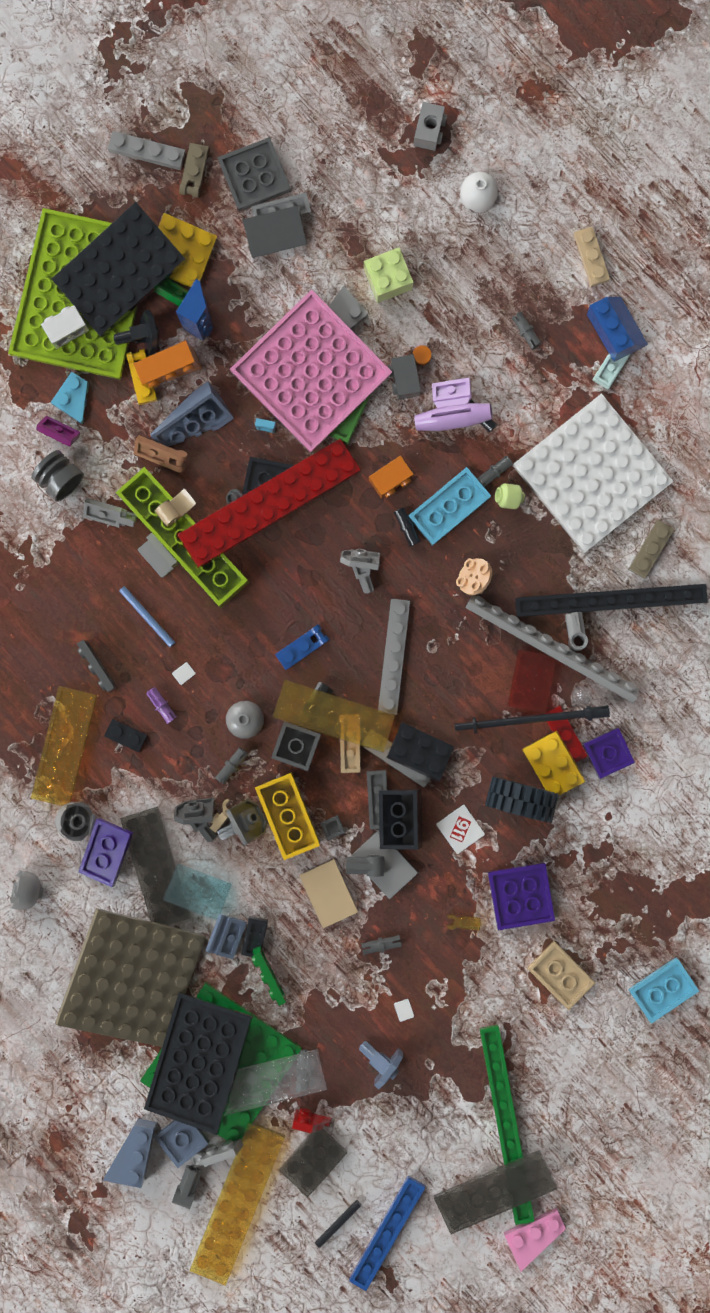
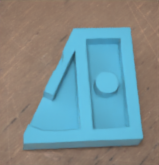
M71 372L50 403L83 424L89 383Z

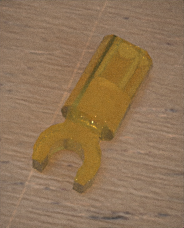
M454 914L447 915V918L454 919V924L446 925L450 930L460 927V929L480 931V917L461 916L457 918Z

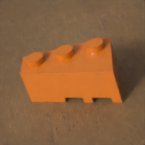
M186 340L133 363L142 385L146 388L149 387V389L155 388L165 381H171L177 377L203 369L194 347Z

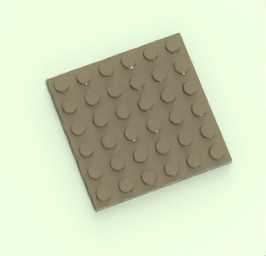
M96 908L57 1015L56 1025L162 1047L178 993L186 994L206 937L202 934Z

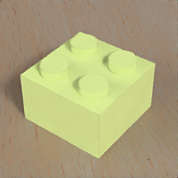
M400 248L364 261V271L377 303L412 290L413 280Z

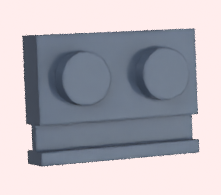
M219 913L206 951L233 959L246 922Z

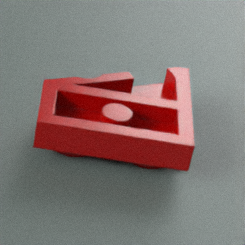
M305 1108L295 1109L292 1129L314 1133L317 1130H322L323 1126L330 1127L332 1118L311 1113L310 1110Z

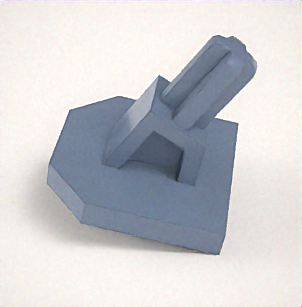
M367 1041L360 1045L359 1050L379 1072L375 1078L374 1086L380 1089L389 1079L393 1080L398 1074L399 1070L397 1068L403 1058V1051L398 1048L392 1057L388 1058L382 1052H378Z

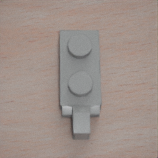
M86 498L84 501V518L118 528L125 525L134 527L137 522V516L132 512H127L126 509Z
M241 1139L235 1141L228 1140L221 1146L213 1145L209 1147L205 1152L200 1150L190 1159L195 1168L202 1165L206 1167L235 1157L243 1147Z

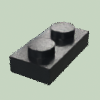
M115 719L111 720L104 737L138 753L141 751L148 736Z

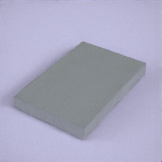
M379 830L350 856H384V876H369V878L389 899L418 873L397 849H380Z

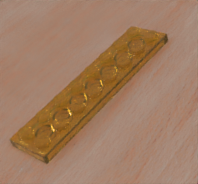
M254 1122L248 1123L241 1140L243 1147L234 1157L189 1271L226 1286L284 1141V1134Z

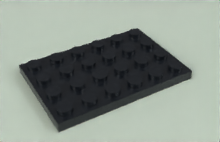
M135 202L61 269L52 280L99 336L104 337L187 260L139 204Z
M182 992L178 993L144 1110L218 1135L253 1016Z

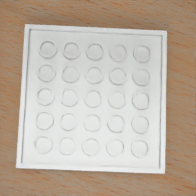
M602 393L513 464L516 471L583 553L674 482Z

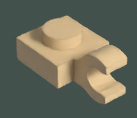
M226 799L222 804L223 812L221 814L216 813L213 817L210 829L215 833L228 819L225 811L228 810L227 803L229 799Z

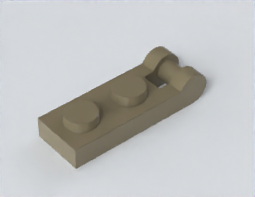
M190 143L182 183L179 189L180 195L186 196V194H190L192 197L199 198L209 153L208 146ZM191 183L195 185L194 187L188 186V184Z

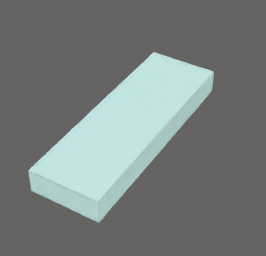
M608 354L592 380L608 390L631 354L613 362L610 354Z

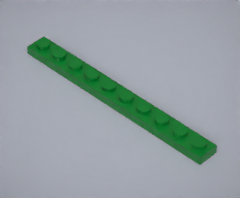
M499 1026L481 1027L479 1031L514 1223L519 1225L535 1222Z

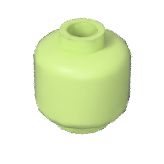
M504 483L495 492V501L501 508L517 509L525 499V494L519 485Z

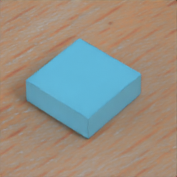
M256 418L255 426L257 430L275 433V422Z

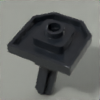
M146 310L140 319V325L129 327V331L114 334L113 338L116 345L134 342L135 344L144 343L146 355L149 357L154 355L157 349L159 329L158 326H155L151 311Z

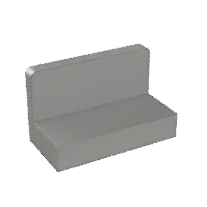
M151 533L146 537L148 541L139 547L138 551L159 576L164 578L179 565V562Z

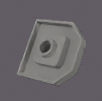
M364 549L342 551L340 562L353 568L363 592L371 593L374 591L370 578V569L378 570L380 553L369 552Z

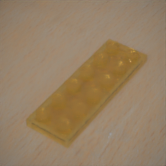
M287 680L283 682L273 714V718L382 753L385 750L395 716Z
M62 686L58 687L31 799L60 806L71 802L98 695Z

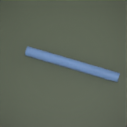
M125 586L122 587L119 592L169 647H172L175 641Z

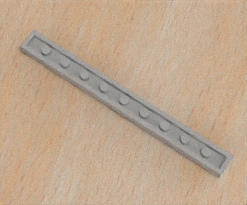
M472 595L465 607L468 610L630 702L634 703L637 699L639 688L634 683L621 679L618 674L607 671L599 663H593L586 659L583 654L570 650L567 645L560 644L553 640L551 636L540 633L532 625H526L519 621L516 616L509 615L503 612L500 607L489 604L484 598Z

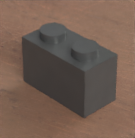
M414 354L391 358V365H388V368L392 371L390 377L393 376L394 383H392L393 395H397L398 400L420 396L421 389Z

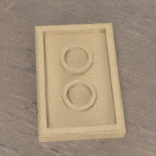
M335 859L299 874L323 928L358 913Z
M555 941L527 967L568 1010L596 984Z

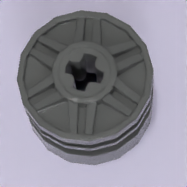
M55 450L47 455L37 465L31 476V479L38 483L41 488H46V493L56 502L69 496L84 477V473L74 464H69L70 460L66 456L64 457L60 450Z

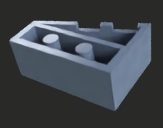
M137 1119L103 1181L142 1188L146 1178L157 1122Z

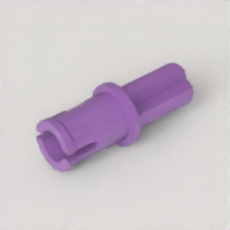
M155 687L147 691L146 694L156 707L155 710H158L167 724L177 717L167 704L168 701L163 699Z

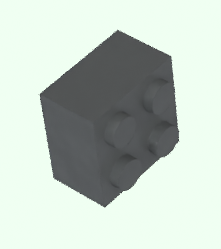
M284 721L271 758L308 771L321 734Z

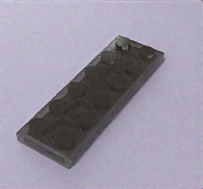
M158 806L120 818L122 827L133 832L129 850L150 921L168 926L190 919V911Z
M538 1150L434 1195V1200L450 1234H454L557 1190V1184L541 1151Z

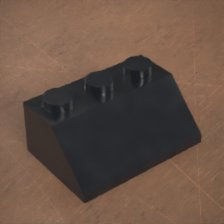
M421 789L379 790L380 849L418 850L422 848Z

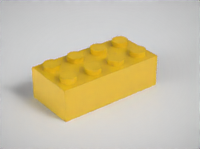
M292 772L255 787L283 860L321 845Z

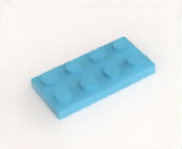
M466 467L408 517L433 546L486 502L491 495Z

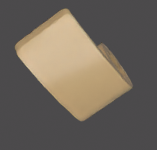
M183 489L171 501H165L159 505L155 512L168 527L192 509L196 502Z

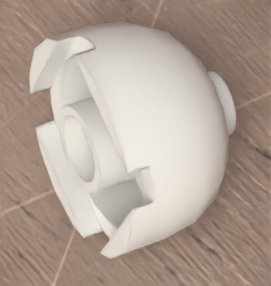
M479 171L470 174L461 186V202L467 209L475 210L478 213L489 210L497 199V183L486 172Z

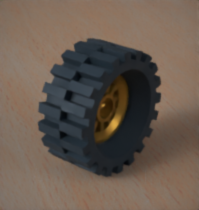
M492 777L485 805L515 815L552 823L559 794Z

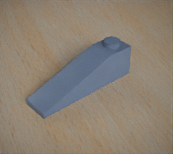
M207 381L193 391L150 436L157 443L169 447L183 442L185 438L194 435L196 437L200 436L202 432L211 429L213 431L220 429L234 419V416L220 394Z

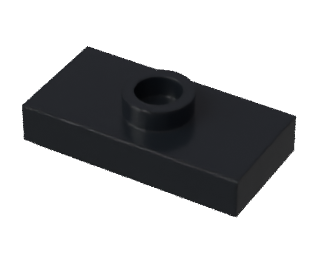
M249 916L241 955L253 957L254 948L258 946L263 948L268 919Z

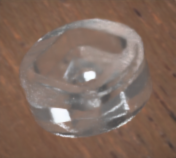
M581 686L573 690L572 700L575 704L583 706L591 701L592 694L587 687Z

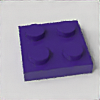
M615 728L583 743L599 779L635 763L619 728Z

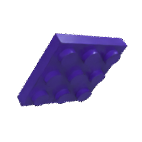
M544 862L487 872L497 930L555 921L546 864Z

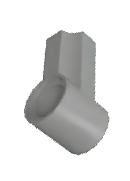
M582 612L566 614L565 620L569 637L568 645L573 651H581L588 644ZM575 637L581 638L582 646H576L573 639Z

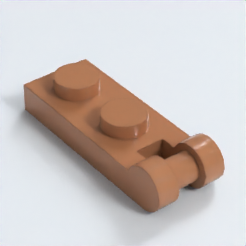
M140 435L135 439L134 455L176 472H183L185 470L184 461L187 459L185 451H177Z

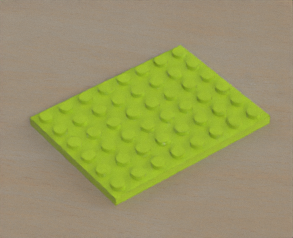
M42 209L8 352L10 356L121 380L129 343L116 345L113 337L114 334L129 331V327H133L137 307L104 337H100L80 313L89 331L58 349L53 346L41 326L49 316H56L61 313L63 308L73 306L70 300L53 282L52 278L112 223L55 210Z

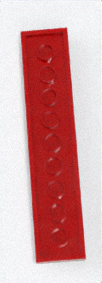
M338 439L180 532L178 538L196 566L200 568L356 475L361 469L342 440Z

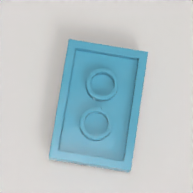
M676 957L628 989L651 1024L699 992Z

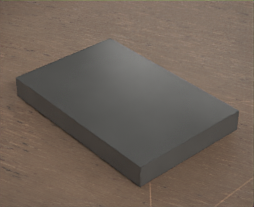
M298 206L242 219L252 258L307 245Z

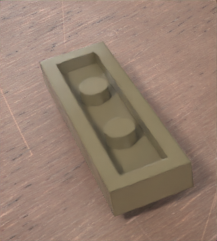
M657 520L628 570L645 579L674 529Z

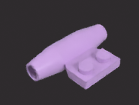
M470 378L433 383V402L437 408L415 415V427L417 431H443L470 427L493 419L491 404L469 403L472 398Z

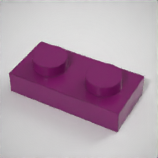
M47 415L36 427L37 431L69 447L80 435L79 431Z

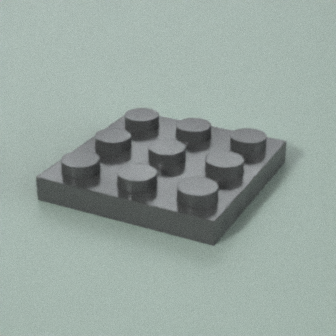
M270 137L217 157L238 212L291 192Z

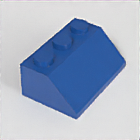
M196 279L176 313L183 329L203 341L205 337L210 336L213 324L200 281Z
M605 297L589 306L587 316L613 362L648 345L621 297Z

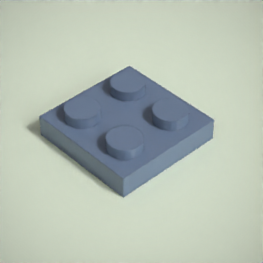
M175 1120L154 1136L155 1140L177 1168L209 1144V1140L200 1129Z

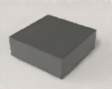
M338 815L320 822L328 841L345 833Z

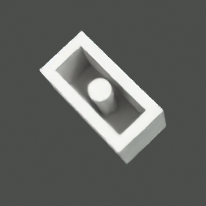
M74 305L63 308L61 313L56 316H49L41 324L56 349L89 331Z

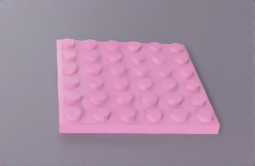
M312 289L230 368V371L310 453L392 373Z

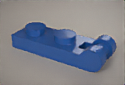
M319 624L275 654L285 670L330 640L327 635L324 636ZM313 635L318 639L316 643H313L310 639Z

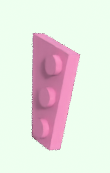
M557 1208L534 1218L535 1222L521 1224L504 1232V1236L520 1271H523L566 1229Z

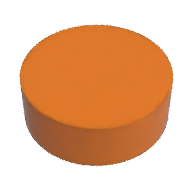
M424 345L417 346L414 349L415 363L419 366L427 365L431 360V350Z

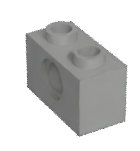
M427 102L422 103L413 146L435 151L437 144H441L443 133L440 132L441 126L445 127L447 115L444 114V106ZM433 125L435 128L429 129L427 126Z

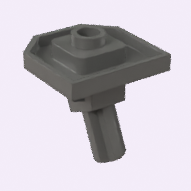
M214 798L189 800L177 805L174 811V821L183 825L190 824L195 832L199 831L207 842H212L217 836L210 829L208 822H213Z
M246 799L225 811L231 823L218 830V837L221 840H225L238 834L245 846L266 833L267 819L257 803Z

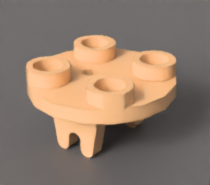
M483 559L466 560L457 578V586L468 595L482 594L492 578L490 564Z

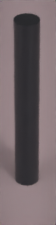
M355 1200L315 1241L318 1248H321L362 1206L358 1200Z

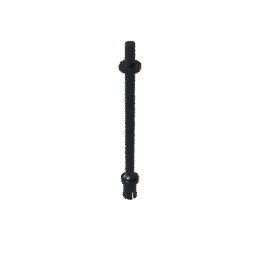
M589 705L583 710L484 721H476V717H473V722L455 723V731L474 729V734H477V729L576 718H585L588 721H592L595 718H609L610 711L608 705L591 707Z

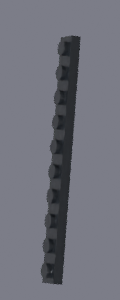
M706 584L518 597L515 598L516 617L708 603Z

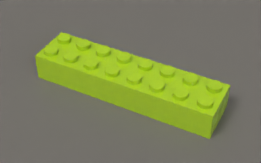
M145 467L115 492L220 608L226 605L249 584V581L224 554L200 568L196 566L178 538L180 532L196 523L186 513L172 525L167 527L155 510L165 501H171L173 498Z

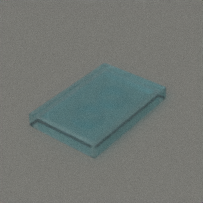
M177 863L163 900L217 920L232 884Z

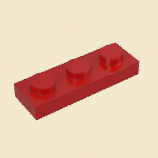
M557 706L544 714L563 712L561 706ZM568 719L547 722L551 732L557 730L575 763L587 757Z

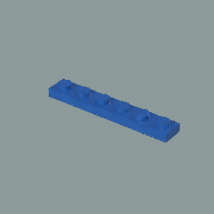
M409 1175L407 1176L349 1277V1282L367 1291L425 1189L424 1184Z

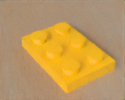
M557 730L522 749L545 790L561 795L586 781Z

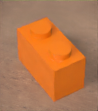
M400 455L370 475L369 481L381 499L385 496L389 498L396 493L395 489L400 486L404 488L412 482L413 473Z

